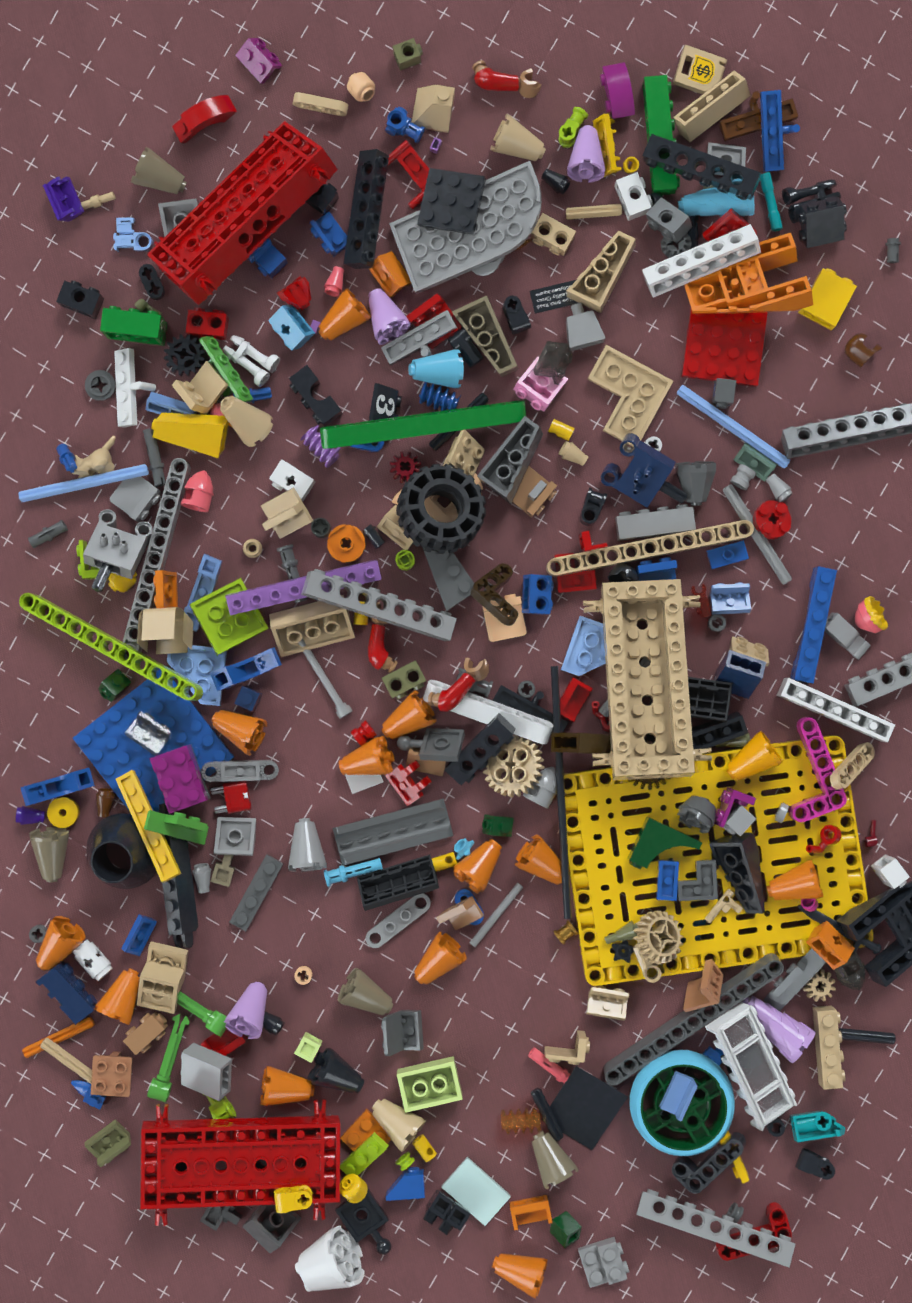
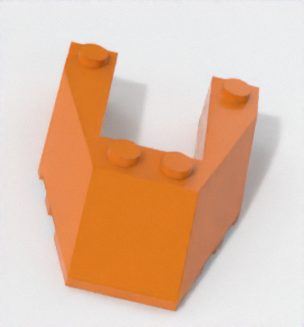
M791 232L759 242L761 249L759 254L685 284L684 287L692 312L796 311L812 306V290L807 276L768 288L763 274L765 271L798 261L796 245Z

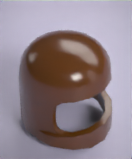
M863 333L852 336L844 349L846 356L860 368L873 354L882 349L879 344L873 349H868L863 344L864 339L867 337Z

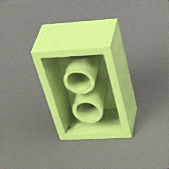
M454 1056L397 1070V1079L405 1113L462 1100V1090Z

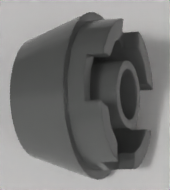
M691 796L679 806L677 815L680 816L679 821L691 829L694 826L700 828L701 833H708L710 828L714 826L716 808L706 798Z

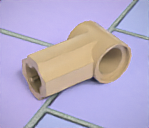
M633 947L645 979L648 982H657L661 978V970L658 964L649 963V960L643 959L644 954H638L640 948ZM649 968L657 970V974L654 977L647 976Z

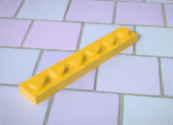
M131 770L116 778L161 882L165 883L180 875L181 871L165 836L144 829L148 811L153 810L136 772Z

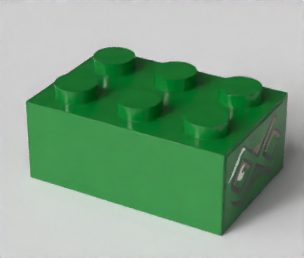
M109 306V308H103L100 331L108 339L165 346L168 324L159 315V312L156 311L141 313L140 310L129 308L128 311H125L117 306Z

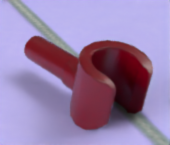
M871 820L870 836L864 838L866 847H873L878 843L875 836L876 820Z

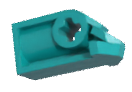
M812 1111L789 1115L794 1141L796 1142L839 1137L845 1134V1127L837 1123V1119L826 1112ZM821 1118H824L825 1122H823L822 1125L818 1124V1121Z

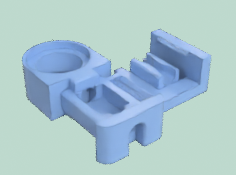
M116 218L117 233L113 234V239L115 240L114 249L119 252L118 248H134L135 251H148L153 246V239L145 232H134L132 230V223L135 222V218ZM143 236L149 239V244L146 247L139 245V239Z

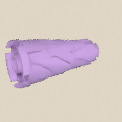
M754 996L743 1000V1003L752 1005L756 1009L757 1018L765 1028L766 1038L779 1049V1052L787 1060L794 1063L803 1054L804 1048L807 1049L816 1032L804 1023L796 1021L786 1013H781L769 1003H764Z

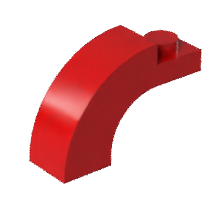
M229 95L211 97L184 111L180 115L181 119L172 128L179 141L186 143L205 127L215 123H225L237 110Z

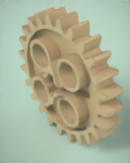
M514 735L515 737L508 745L504 743L500 747L502 750L496 757L493 758L491 756L488 759L489 763L485 766L487 769L483 771L484 774L489 775L485 778L487 782H490L489 787L495 788L494 791L497 793L501 792L503 796H506L508 793V796L513 798L514 793L520 797L521 791L528 794V787L534 789L532 784L533 782L539 784L536 778L537 776H543L539 770L544 769V766L540 764L544 759L538 757L542 752L536 750L538 746L535 743L532 744L533 741L529 739L526 740L523 737L519 739L517 735ZM508 753V757L503 760V755ZM526 753V758L521 761L522 754ZM506 771L505 778L501 779V774ZM524 772V777L519 780L520 773Z

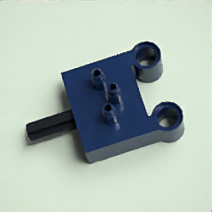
M626 434L620 444V451L624 456H633L623 473H621V469L617 464H607L601 474V482L606 486L614 487L645 507L649 506L659 490L679 503H683L687 498V493L665 481L676 462L642 442L636 434ZM630 442L634 447H628L626 443ZM607 473H612L615 477H610Z

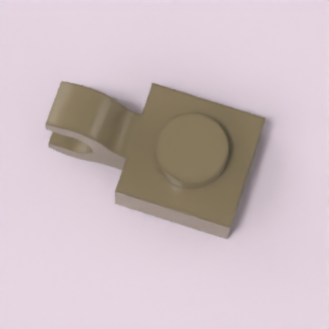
M224 855L222 863H216L210 882L226 887L230 886L235 867L230 866L234 855Z

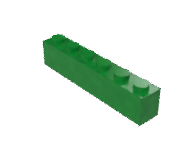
M667 75L644 77L642 89L647 143L651 134L676 142V138H673L672 131L675 130L674 119H671L670 113L673 112V101L669 100L671 82H668ZM663 153L660 155V158L667 159L670 154ZM657 166L656 168L650 167L652 193H660L662 195L675 194L677 188L680 187V177L676 176V173H666L663 171V168Z

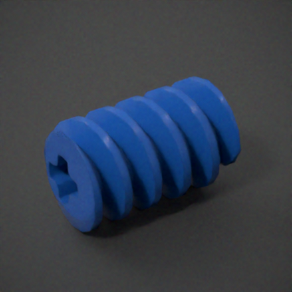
M424 382L419 394L420 404L427 400V407L434 403V410H437L440 406L441 411L457 408L461 395L456 399V392L449 396V389L442 393V386L435 390V384H431L428 387V382Z

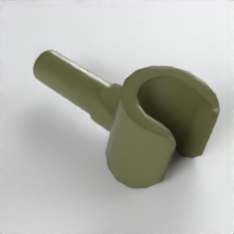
M139 299L135 303V307L141 312L146 308L149 311L159 312V315L162 314V312L151 307L144 299Z

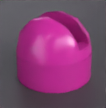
M802 899L801 906L806 911L813 912L818 908L817 899Z

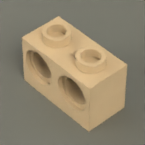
M542 213L531 233V239L538 246L542 247L544 245L550 248L549 250L553 254L564 256L575 237L576 231ZM545 228L549 231V234L542 235L539 230ZM559 237L564 238L566 243L558 244L556 239Z

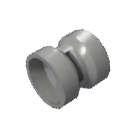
M740 464L736 475L732 476L730 482L742 490H747L749 481L755 477L756 472Z

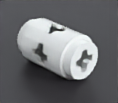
M88 939L73 951L74 958L97 981H100L113 969L110 966L111 962Z

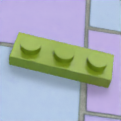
M374 1132L340 1164V1169L346 1175H359L389 1145Z

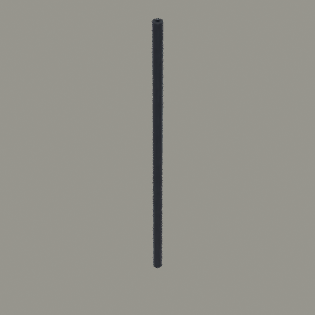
M550 666L554 733H562L558 666ZM555 752L564 919H571L563 753Z

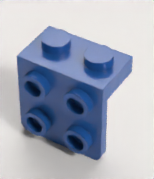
M671 557L661 558L659 563L653 564L652 560L642 561L640 566L635 567L639 581L676 579L675 568H677L676 560L671 561Z

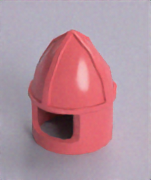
M203 470L195 473L184 486L185 494L181 500V506L194 511L209 512L212 497H214L213 485L210 476Z

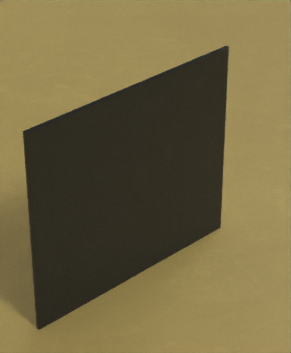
M576 1066L551 1103L550 1108L562 1133L593 1150L628 1096Z

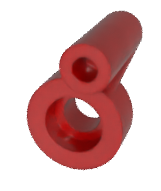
M593 701L592 714L601 720L603 730L610 733V727L607 725L609 716L604 717L599 712V702Z
M835 825L824 826L820 832L822 841L818 846L807 845L806 851L808 853L821 854L829 844H837L841 839L840 829Z

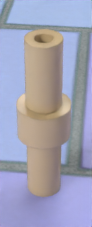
M114 192L101 196L95 195L90 197L89 200L81 202L84 210L91 207L97 208L102 206V203L114 200L116 197Z

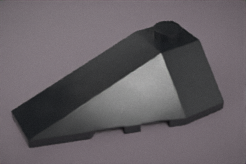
M754 832L743 833L741 836L737 834L734 836L729 835L711 841L709 844L713 858L716 860L717 866H721L726 874L724 877L727 882L730 881L735 889L734 894L745 912L763 914L765 908L760 858Z

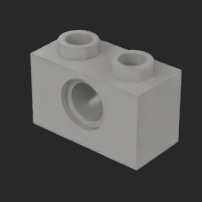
M734 803L724 829L733 836L735 834L741 836L756 818L742 805Z

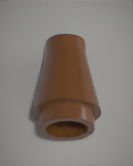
M99 788L98 793H96L99 817L109 816L115 798L114 790L110 788Z

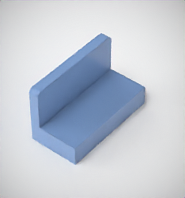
M675 1071L661 1101L660 1108L675 1114L677 1120L682 1121L697 1089L694 1079Z

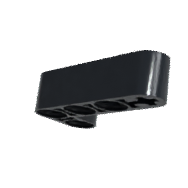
M732 1133L698 1166L688 1156H678L672 1166V1174L689 1192L694 1194L700 1193L742 1154L746 1145V1138L741 1133ZM723 1154L727 1159H721L718 1155ZM678 1165L685 1166L686 1170L680 1169ZM705 1167H711L713 1172L707 1171ZM692 1179H697L700 1184H695Z

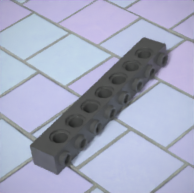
M904 403L891 408L884 407L872 412L865 411L852 416L845 415L842 418L826 419L823 422L807 423L798 427H788L782 431L781 436L786 458L789 459L912 434V403Z

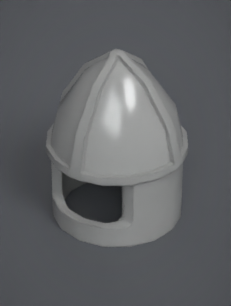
M554 767L541 770L540 773L543 776H537L536 778L539 784L533 782L534 789L528 787V794L524 793L522 796L548 809L553 798L557 795L556 770Z

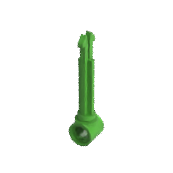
M181 991L179 992L177 1004L202 1019L206 1023L205 1027L222 1037L227 1029L225 1027L226 1022L224 1023L227 1016L217 1010L214 1012L208 1010Z
M180 1013L172 1018L175 1023L157 1078L152 1079L147 1097L162 1102H167L172 1087V1083L169 1082L185 1025L190 1023L188 1017L185 1016L177 1033Z

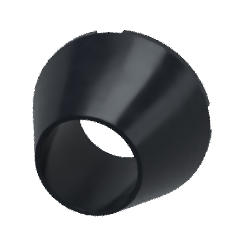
M118 813L110 815L101 820L91 831L86 846L88 863L94 874L107 885L119 889H132L147 883L156 874V868L131 814ZM107 843L119 844L127 850L131 858L130 869L117 868L109 861L106 853Z

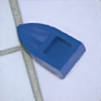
M78 1080L71 1081L77 1092L84 1097L83 1102L99 1110L102 1108L107 1096L92 1095L90 1083Z

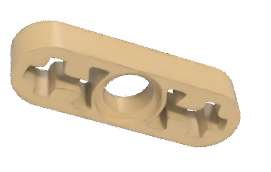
M299 92L294 94L293 105L296 107L337 116H346L349 106L343 101Z

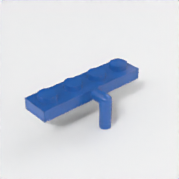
M781 90L760 92L763 172L784 170L783 134L798 132L800 126L798 124L782 126Z

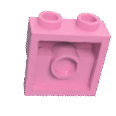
M537 357L517 381L513 390L516 391V395L520 399L526 398L530 401L531 406L535 410L545 411L567 383L568 378Z

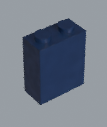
M729 650L715 672L714 681L732 683L731 694L749 699L763 679L766 662Z

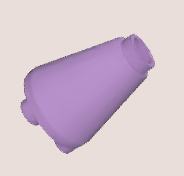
M382 289L371 291L368 294L373 332L378 343L384 345L406 334L410 328V321Z

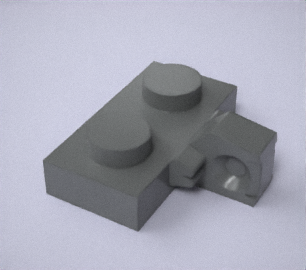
M235 1206L207 1207L200 1222L217 1231L222 1221L227 1223L229 1220L237 1225L242 1214L234 1210Z

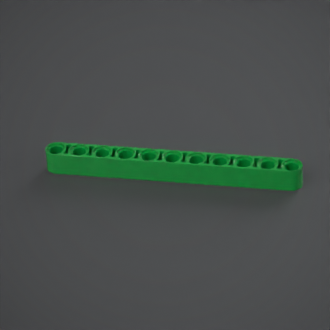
M510 401L320 428L322 448H337L516 423L526 416L525 401Z

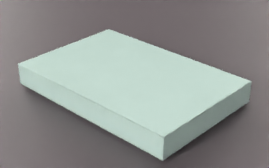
M468 1157L465 1158L442 1185V1188L469 1210L484 1226L487 1225L511 1197L507 1191Z

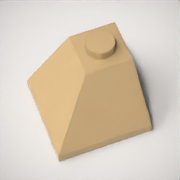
M441 85L417 88L412 123L419 127L423 126L427 130L449 133L455 88Z

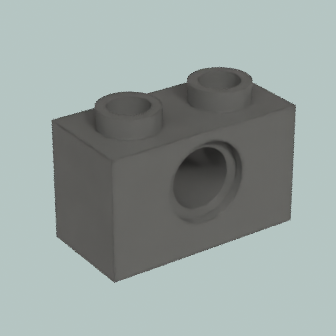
M662 197L646 213L649 227L654 231H660L663 237L669 241L673 240L678 243L692 228L690 217Z

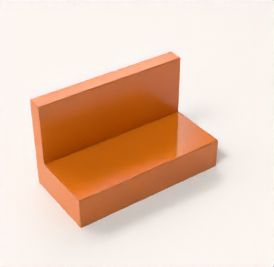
M392 251L378 256L374 260L373 268H368L390 298L394 297L403 287L412 284L408 273Z

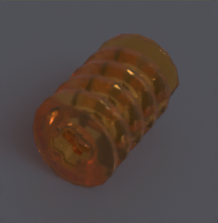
M535 1107L532 1108L531 1113L525 1108L523 1114L520 1109H517L515 1115L512 1109H509L508 1115H506L504 1110H501L502 1133L505 1129L507 1135H510L511 1129H513L514 1133L518 1134L519 1128H521L523 1134H525L526 1128H529L530 1133H533L534 1127L540 1133V1114L537 1113Z

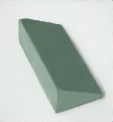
M746 442L733 459L738 464L745 465L756 472L755 476L764 482L777 465Z

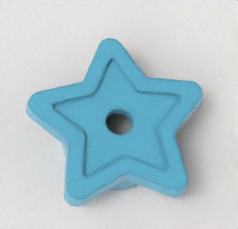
M466 838L460 839L454 846V851L457 853L456 859L459 860L464 855L469 856L470 848L475 842L473 840L467 841Z

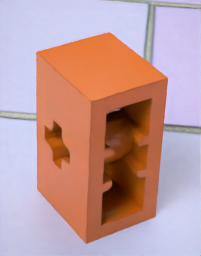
M828 921L815 927L806 941L833 970L846 964L855 949Z

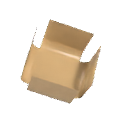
M178 607L144 609L139 613L137 643L146 652L148 640H157L156 654L187 653L188 647L192 650L193 621L183 609Z

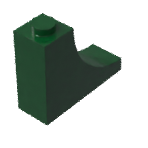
M647 816L627 859L631 861L630 865L641 870L642 867L648 868L651 861L664 850L678 846H687L699 850L702 842Z

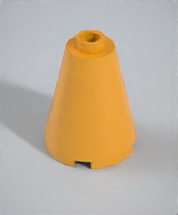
M760 731L727 764L728 769L726 771L732 779L736 778L739 781L779 766L783 763V760L775 747L771 745L767 736Z

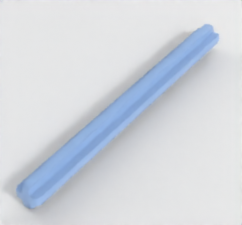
M682 385L677 391V395L780 467L785 469L790 463V459H787L785 455L686 386Z
M143 464L20 491L18 495L20 501L26 502L145 476L149 474L147 465Z

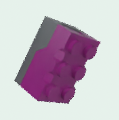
M192 744L149 758L158 778V784L163 792L169 814L211 799Z

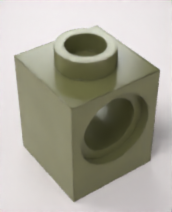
M414 38L392 46L400 71L421 63L423 51L420 44H416ZM407 51L413 52V55L405 56L404 53Z

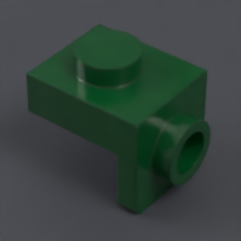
M117 669L101 682L98 690L104 699L113 702L116 696L131 684V681Z
M485 814L482 822V833L492 836L512 837L514 818Z

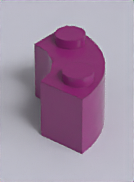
M625 62L603 66V74H600L601 86H604L607 95V101H605L606 112H610L612 119L635 115L632 87Z

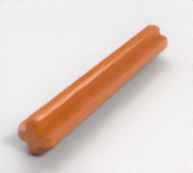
M87 1017L76 1025L73 1024L46 1038L58 1044L92 1028L95 1025L92 1017ZM45 1038L25 1047L22 1050L24 1057L29 1058L44 1051L40 1045Z

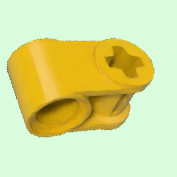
M307 1185L276 1189L274 1191L276 1212L287 1213L310 1207L312 1204L311 1188ZM304 1194L306 1199L302 1200L301 1195Z

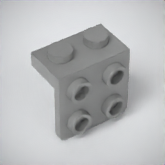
M143 477L123 480L111 495L110 501L132 519L141 522V520L143 521L148 516L152 505H155L160 500L162 492Z

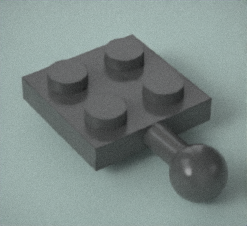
M426 728L423 740H411L409 736L404 735L398 738L397 746L402 751H407L411 747L421 748L419 753L420 760L458 762L465 733L464 730Z

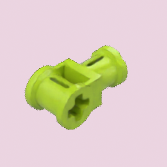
M580 107L573 108V114L570 119L568 118L559 129V144L564 148H570L574 145L581 124L589 116Z
M206 1096L210 1102L209 1110L213 1119L236 1117L235 1109L226 1096L220 1101Z

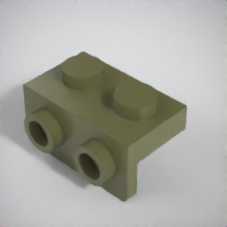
M116 1119L85 1141V1147L97 1158L99 1167L110 1163L114 1157L126 1151L131 1145L130 1133Z

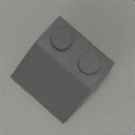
M260 1205L242 1227L269 1253H272L282 1245L301 1217L295 1211L277 1213L275 1205Z

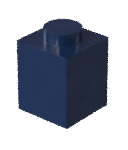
M242 686L234 704L250 711H255L262 693L247 686Z

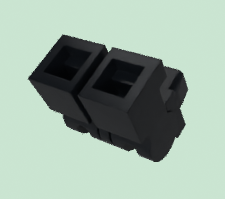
M436 1190L426 1205L427 1210L423 1219L432 1225L437 1216L440 1217L443 1221L438 1229L448 1235L453 1227L461 1231L471 1213L441 1191Z

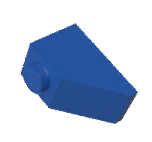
M410 1167L408 1170H404L387 1190L386 1201L425 1198L424 1169Z

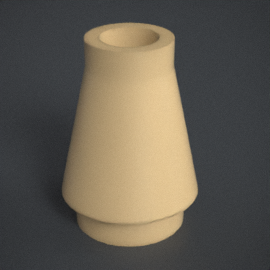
M566 441L559 451L562 459L580 464L581 466L588 459V456L572 442Z

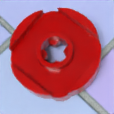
M769 500L758 506L753 514V524L755 529L764 535L763 537L777 539L791 529V515L785 503ZM773 516L776 520L775 524H773L772 521H769L768 518Z

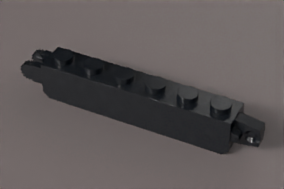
M165 803L159 804V813L174 815L175 812L169 814ZM164 835L181 871L180 875L165 883L162 882L169 935H173L174 944L177 948H182L183 946L191 948L194 944L193 931H196L199 925L188 841Z

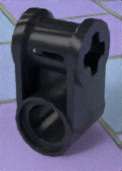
M508 296L503 304V312L511 333L515 335L530 329L531 323L520 299L517 296ZM509 302H511L512 305H516L514 310L512 309V307L508 308Z
M589 487L580 513V522L583 525L591 526L596 522L607 498L606 493H598ZM591 512L594 519L591 521L586 520L584 513Z
M806 1148L801 1149L795 1165L797 1169L825 1180L833 1178L835 1167L829 1159ZM826 1166H828V1170H827V1169H824V1170L822 1171V1169H821L822 1167L825 1168Z

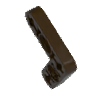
M501 563L477 580L472 586L470 593L475 600L501 623L511 626L518 618V611L501 597L496 590L510 580L513 569L508 564ZM488 579L494 580L496 584L489 583ZM490 601H496L499 606L492 605Z

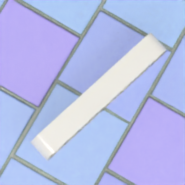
M429 680L423 700L428 702L430 692H435V694L441 693L442 690H447L451 686L436 680ZM470 692L465 695L454 709L450 710L488 724L500 713L516 728L513 734L540 744L548 743L553 729V724L547 720Z

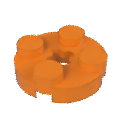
M339 525L328 536L327 548L334 559L342 563L356 561L362 556L366 548L363 533L352 525ZM343 539H350L352 541L350 548H342Z

